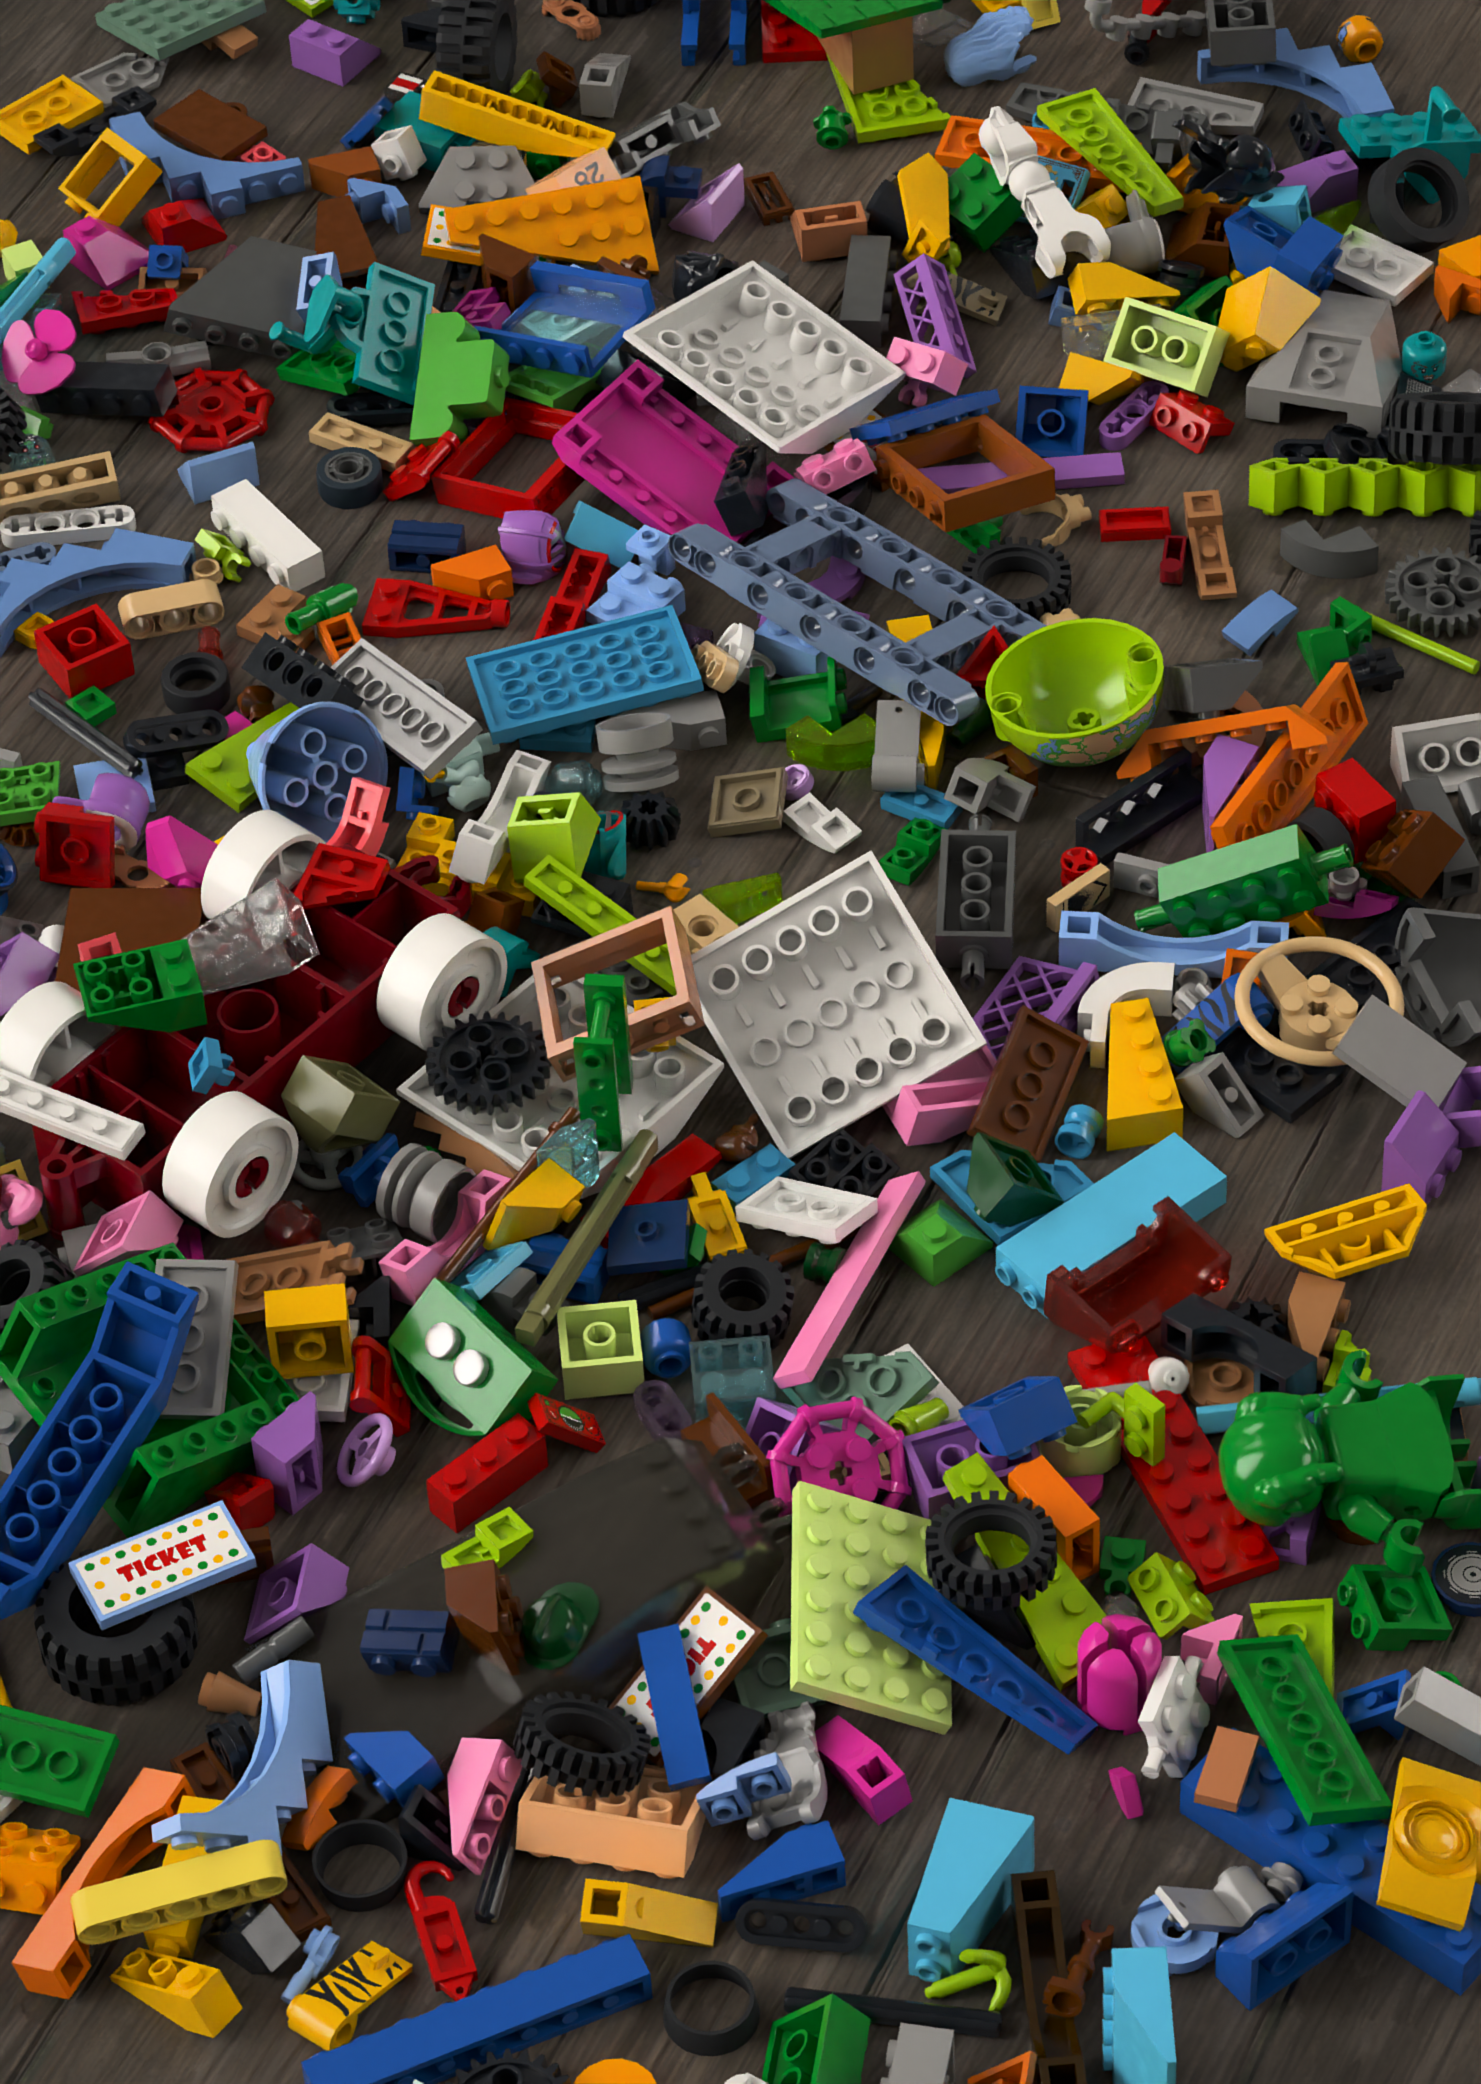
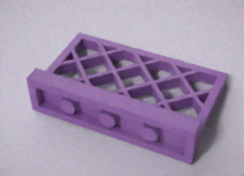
M1019 956L973 1017L995 1060L997 1061L996 1057L999 1056L1004 1043L991 1047L988 1041L1008 1035L1013 1021L1008 1022L1006 1016L1017 1013L1022 1005L1032 1009L1052 1002L1048 1010L1039 1014L1074 1033L1077 1029L1080 1001L1088 988L1099 979L1097 965L1083 962L1077 970ZM1023 971L1039 975L1021 982L1018 980ZM1061 980L1069 981L1066 986L1054 990L1050 986L1051 983ZM1042 986L1046 990L1044 993L1029 998L1024 993ZM1019 994L1021 1000L1001 1006L1000 1002L1004 998ZM1001 1019L1002 1025L983 1031L982 1027L985 1023Z

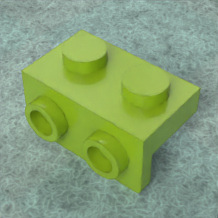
M1155 1552L1128 1576L1127 1580L1160 1638L1164 1640L1169 1639L1183 1626L1192 1630L1215 1621L1211 1614L1213 1611L1212 1604L1204 1594L1197 1590L1193 1583L1196 1580V1576L1183 1561L1175 1562Z

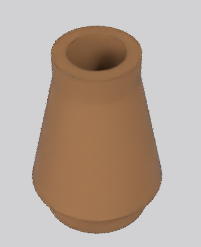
M221 1671L217 1674L210 1672L206 1674L198 1698V1705L207 1707V1712L232 1713L239 1711L243 1715L257 1717L262 1704V1692L255 1691Z

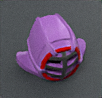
M536 510L504 512L501 527H498L502 555L512 569L513 583L535 584L548 580L562 571L567 559V547L564 540L565 532L558 519L547 512Z

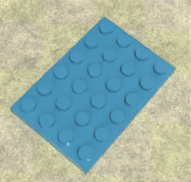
M673 605L466 657L469 674L493 745L511 743L522 737L546 734L557 728L581 725L588 720L604 716H616L623 711L639 707H651L658 702L674 698H686L693 693L704 691L701 675Z

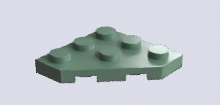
M911 1351L895 1352V1355L887 1356L865 1353L845 1354L843 1358L824 1359L812 1382L782 1390L797 1408L804 1404L810 1407L849 1401L853 1396L863 1400L865 1406L889 1424L890 1420L894 1418L895 1412L917 1405L940 1382ZM843 1418L825 1422L842 1429ZM858 1422L855 1430L857 1435L867 1439L871 1445L876 1440L881 1439Z

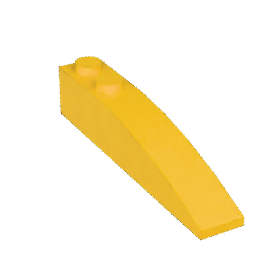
M435 70L421 93L420 120L499 146L515 145L517 150L580 157L602 147H605L608 152L616 137V133Z
M929 615L886 621L887 632L905 643L933 629ZM921 711L919 762L925 764L924 779L926 786L936 790L943 766L946 725Z

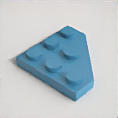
M960 1150L930 1167V1178L997 1245L1002 1244L1050 1213L1047 1212L1011 1227L995 1221L988 1223L977 1215L974 1210L976 1205L967 1193L972 1151ZM1055 1159L1054 1164L1037 1163L1064 1203L1094 1184L1072 1161Z

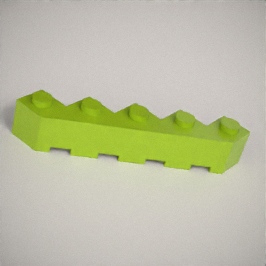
M1271 458L1249 465V506L1261 509L1264 514L1270 516L1281 515L1284 513V510L1296 506L1312 510V513L1317 516H1329L1333 514V511L1349 506L1361 510L1362 514L1366 516H1380L1383 514V511L1401 507L1412 511L1414 516L1428 517L1433 515L1434 511L1449 507L1462 511L1463 516L1474 517V513L1477 510L1481 511V465L1462 464L1454 466L1409 461V464L1393 465L1388 463V458H1359L1358 464L1338 463V458H1309V463L1288 464V458Z

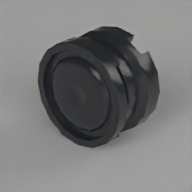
M1159 260L1158 270L1160 271V277L1156 278L1155 281L1179 290L1180 295L1192 296L1202 287L1199 282L1200 278L1204 277L1205 267L1179 260Z
M234 1711L226 1715L224 1722L214 1721L206 1725L207 1729L205 1730L210 1747L233 1779L243 1774V1769L248 1767L257 1742V1737L249 1722L242 1713Z

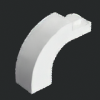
M1144 962L1123 966L1103 975L1088 988L1078 1008L1077 1035L1090 1041L1086 1052H1090V1068H1105L1108 1038L1110 1035L1111 1003L1149 998L1154 1016L1172 1017L1175 963Z

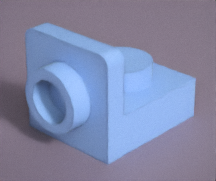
M644 524L626 542V550L638 555L639 564H648L654 571L666 576L675 569V559L670 554L668 548V540L671 535Z

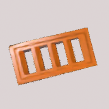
M350 612L316 623L318 638L332 665L351 647L339 651L336 648L350 643L354 646L361 639ZM345 634L348 635V637H345V638H342V639H339V640H336V641H332L333 638H336V637H339V636H342V635H345Z

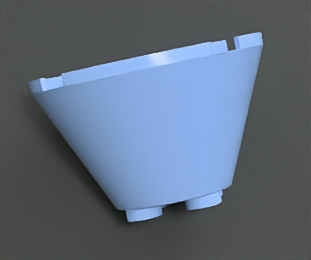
M317 702L299 708L264 731L255 742L248 746L246 752L249 775L263 810L278 812L319 836L325 843L331 839L340 824L352 777H361L383 786L387 784V753L379 731L362 712L338 702Z

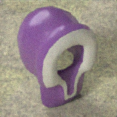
M117 773L98 774L88 800L56 796L52 800V803L83 806L84 813L114 817L115 844H118L119 847L123 845L125 851L132 849L138 843L150 806L147 791L142 784L131 777Z

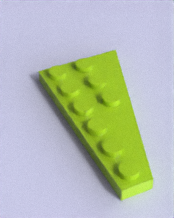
M827 54L846 111L851 114V125L858 143L876 142L877 140L945 130L951 116L947 112L942 113L938 109V103L932 97L927 98L920 91V85L914 79L853 95Z

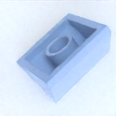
M253 441L189 460L177 469L194 504L211 500L212 495L244 479H247L254 487L260 485Z

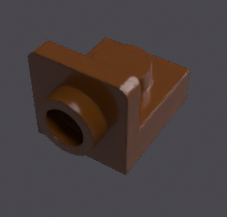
M543 51L536 59L540 73L539 77L549 87L553 105L560 108L566 100H570L574 96L578 88L574 68Z
M1009 745L984 757L985 759L994 760L1009 766L1008 773L1036 786L1032 798L1038 796V768L1015 745Z

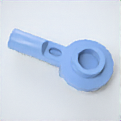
M326 1925L321 1931L314 1929L308 1937L302 1951L308 1957L301 1970L293 1975L281 1996L282 2001L288 2005L296 1995L304 1993L311 1979H316L320 1971L323 1972L331 1960L340 1941V1936L332 1933V1927Z

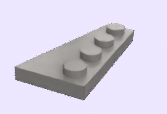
M1140 77L1128 102V105L1137 106L1138 103L1149 104L1151 109L1168 111L1171 108L1208 115L1209 125L1206 129L1220 135H1254L1264 114V103Z

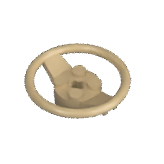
M1307 936L1278 942L1255 955L1246 964L1237 980L1234 994L1235 1008L1246 1032L1260 1046L1285 1060L1318 1067L1347 1065L1332 1053L1356 1018L1358 1010L1357 1001L1345 989L1331 983L1323 975H1313L1307 980L1285 956L1301 952H1327L1350 958L1362 964L1373 972L1383 984L1388 995L1389 1007L1404 1016V995L1398 979L1380 958L1361 946L1331 937ZM1257 976L1275 1007L1279 1010L1278 1024L1281 1040L1265 1030L1252 1011L1250 990Z

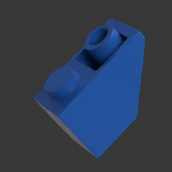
M409 1731L350 1733L344 1738L352 1752L347 1757L351 1765L362 1777L369 1773L376 1780L372 1783L374 1788L388 1803L395 1799L404 1808L415 1785L421 1784L430 1791L445 1778L434 1756Z

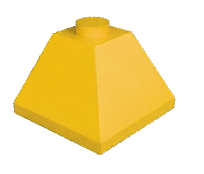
M1070 352L1059 388L1088 390V402L1100 405L1133 393L1142 383L1152 381V379L1133 370Z
M548 1158L501 1200L482 1246L489 1251L550 1232L563 1220L569 1223L582 1208L579 1200L585 1186L552 1159Z

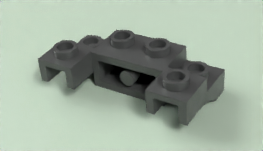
M685 101L680 102L615 137L607 153L622 179L634 177L635 174H638L643 169V164L657 156H670L673 154L671 149L684 142L693 140L696 145L713 137L711 131L720 127L721 123L713 107L698 109Z

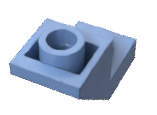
M357 178L347 180L348 194H345V196L350 195L362 224L384 217L387 224L392 223L398 234L411 231L409 205L396 186Z

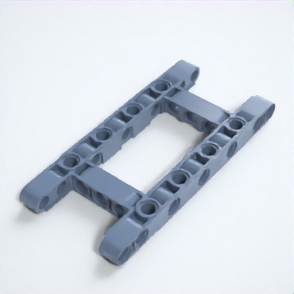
M797 478L783 482L767 491L766 502L770 512L774 515L773 518L788 526L772 535L743 547L709 525L697 523L672 534L668 540L669 552L678 563L723 589L731 597L885 691L900 697L947 726L955 725L978 712L980 701L977 693L971 687L972 684L954 673L962 668L992 626L995 625L1008 647L1027 634L1047 626L1016 608L1015 605L854 509L842 505ZM831 556L839 559L843 558L860 568L862 573L891 590H897L912 599L914 604L946 623L905 643L793 574L808 567L814 568L818 562Z

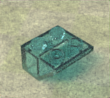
M769 1335L689 1342L696 1422L709 1417L705 1395L714 1392L744 1430L747 1428L757 1397L776 1401Z

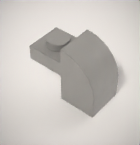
M969 758L955 767L944 799L974 814H977L987 806L1020 822L1025 817L1036 786L1008 773L1009 766L985 758Z

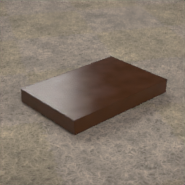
M200 89L153 119L155 130L203 157L222 161L233 160L268 136L267 126Z

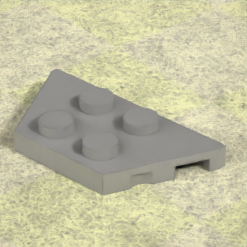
M515 145L449 147L419 202V212L429 213L431 204L454 208L465 206L467 201L489 202L528 195L525 189L535 182Z

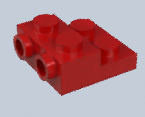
M48 802L41 811L37 812L34 829L35 833L39 834V846L35 853V865L40 867V881L90 888H112L115 885L114 817L84 813L83 806Z

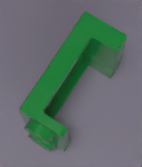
M830 656L827 657V672L770 681L767 679L764 665L749 668L750 720L757 743L842 730V715L848 714L846 695L842 692L843 689H847V678L845 669L838 668L835 659Z

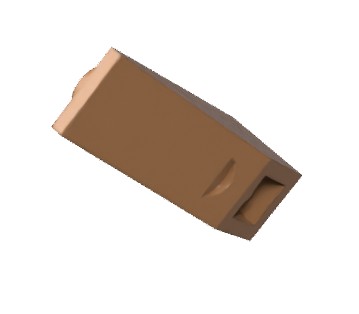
M1299 1271L1288 1300L1287 1328L1293 1345L1317 1357V1382H1324L1329 1367V1359L1326 1357L1328 1352H1334V1347L1340 1335V1329H1337L1339 1322L1346 1323L1351 1300L1345 1299L1346 1282Z

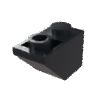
M250 1903L242 1907L222 1910L212 1918L211 1923L213 1926L203 1935L208 1944L252 1975L274 1972L301 1945V1942L271 1903L252 1905Z

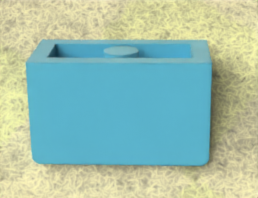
M579 500L573 511L575 516L564 536V540L584 550L608 554L610 563L620 569L629 561L631 562L634 553L626 550V542L638 530Z

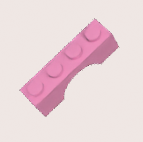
M485 1169L482 1170L458 1192V1206L454 1221L441 1240L426 1247L404 1239L378 1262L383 1276L390 1277L392 1299L414 1306L432 1279L437 1276L512 1181L511 1178ZM483 1243L476 1250V1252L469 1259V1261L465 1264L462 1270L465 1269L472 1261H474L486 1250L482 1246Z

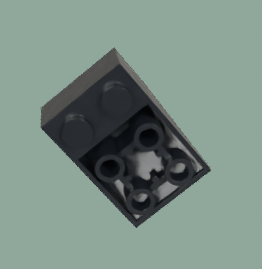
M1033 228L1029 230V235L1020 238L1018 235L1004 237L999 240V245L989 248L990 253L1023 294L1036 299L1055 294L1058 286L1069 288L1068 277L1077 264L1091 263L1082 253L1075 251L1066 252V262L1062 271L1063 275L1048 278L1035 260L1038 235Z

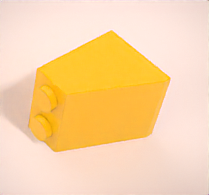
M1271 266L1230 286L1226 290L1218 323L1219 328L1230 332L1220 362L1226 368L1238 372L1280 351L1321 303V298Z

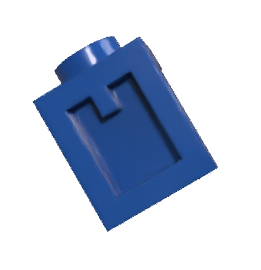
M149 245L147 276L150 279L179 280L181 278V268H188L189 257L182 246Z
M400 767L396 811L406 812V819L415 820L419 812L438 815L439 811L438 807L418 805V799L423 798L425 794L426 780L415 768Z

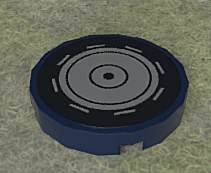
M1466 1542L1455 1544L1443 1550L1433 1562L1431 1581L1440 1601L1442 1600L1445 1604L1449 1605V1610L1460 1615L1481 1616V1543Z

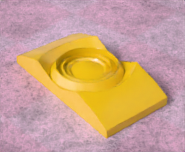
M1405 1757L1401 1759L1376 1905L1461 1932L1465 1924L1477 1876L1476 1855L1481 1835V1782Z

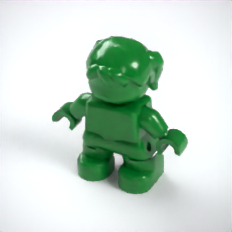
M1358 1350L1346 1356L1335 1386L1322 1398L1318 1394L1298 1395L1284 1392H1254L1243 1398L1237 1404L1234 1422L1228 1427L1219 1447L1218 1459L1219 1471L1226 1495L1238 1512L1248 1520L1262 1526L1279 1527L1288 1521L1289 1518L1308 1515L1322 1500L1325 1514L1331 1520H1342L1351 1532L1378 1545L1384 1541L1386 1544L1383 1549V1558L1386 1564L1393 1571L1402 1575L1417 1573L1424 1562L1425 1555L1420 1547L1411 1546L1418 1540L1424 1523L1421 1521L1428 1518L1443 1519L1444 1523L1452 1530L1481 1529V1489H1470L1477 1463L1476 1461H1461L1466 1456L1470 1447V1439L1451 1440L1450 1417L1465 1380L1464 1374L1428 1376L1417 1384L1409 1382L1378 1398L1383 1382L1377 1378L1372 1381H1364L1359 1378L1367 1355L1364 1351ZM1314 1411V1425L1306 1419L1307 1414Z

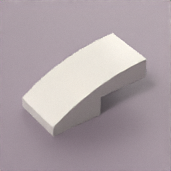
M810 792L783 812V821L809 842L834 854L862 834V830L838 808L830 812Z

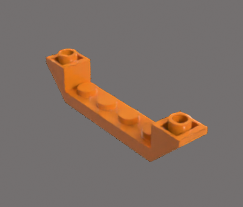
M1296 704L1148 729L1141 735L1118 769L1117 778L1118 780L1130 778V782L1162 762L1160 749L1182 746L1181 739L1194 737L1195 744L1214 741L1218 732L1229 731L1231 738L1252 734L1251 727L1264 725L1265 732L1287 728L1286 721H1288L1292 750L1304 748L1305 755L1326 752V744L1338 742L1337 734Z

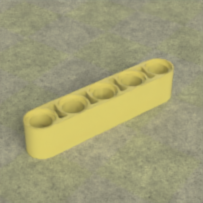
M264 1839L89 1886L75 1892L70 1902L78 1940L86 1945H97L270 1898L283 1892L288 1882L279 1845L273 1840Z

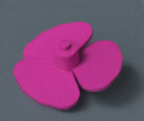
M45 309L36 316L34 321L36 338L30 325L23 320H18L10 326L3 341L1 361L5 377L8 381L18 384L19 390L26 395L45 394L60 387L75 370L76 363L74 358L68 354L58 353L59 351H66L71 348L77 336L72 320L59 310Z

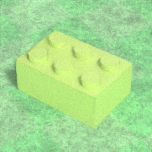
M1125 297L1103 362L1133 370L1150 379L1208 398L1230 332L1217 326Z

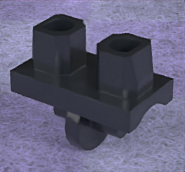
M1369 642L1359 644L1358 655L1330 662V669L1336 662H1349L1359 696L1361 695L1362 688L1372 686L1375 691L1379 692L1393 690L1395 680L1404 678V669L1398 664L1392 648L1373 650Z

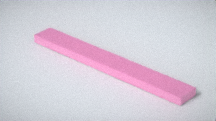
M919 1171L887 1181L877 1198L878 1213L864 1222L773 1377V1380L780 1389L812 1382L924 1187L926 1181Z

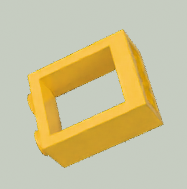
M106 128L58 189L68 197L65 203L79 215L84 210L87 212L84 218L92 216L119 227L163 171L146 155L109 128ZM121 156L134 167L98 210L86 199Z

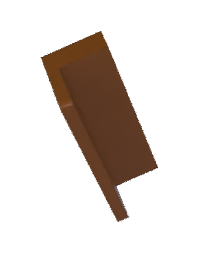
M714 1392L705 1395L709 1417L680 1430L682 1442L742 1515L775 1498L770 1461L766 1459L764 1453Z

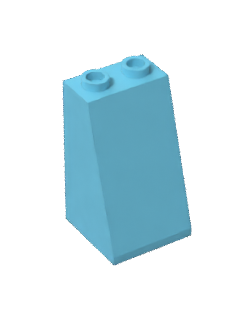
M949 1798L907 1923L909 1975L918 1976L924 1981L935 1982L961 1972L967 1963L959 1959L960 1953L965 1949H978L1011 1904V1874L1033 1872L1034 1816Z

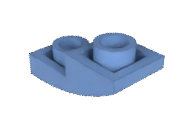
M1269 590L1245 607L1222 630L1223 637L1251 656L1270 634L1276 637L1299 612V609L1273 590Z
M776 1752L746 1762L718 1777L696 1794V1801L711 1827L752 1816V1802L791 1792V1777Z

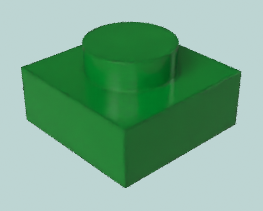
M94 685L65 702L68 708L94 727L117 714L115 702Z

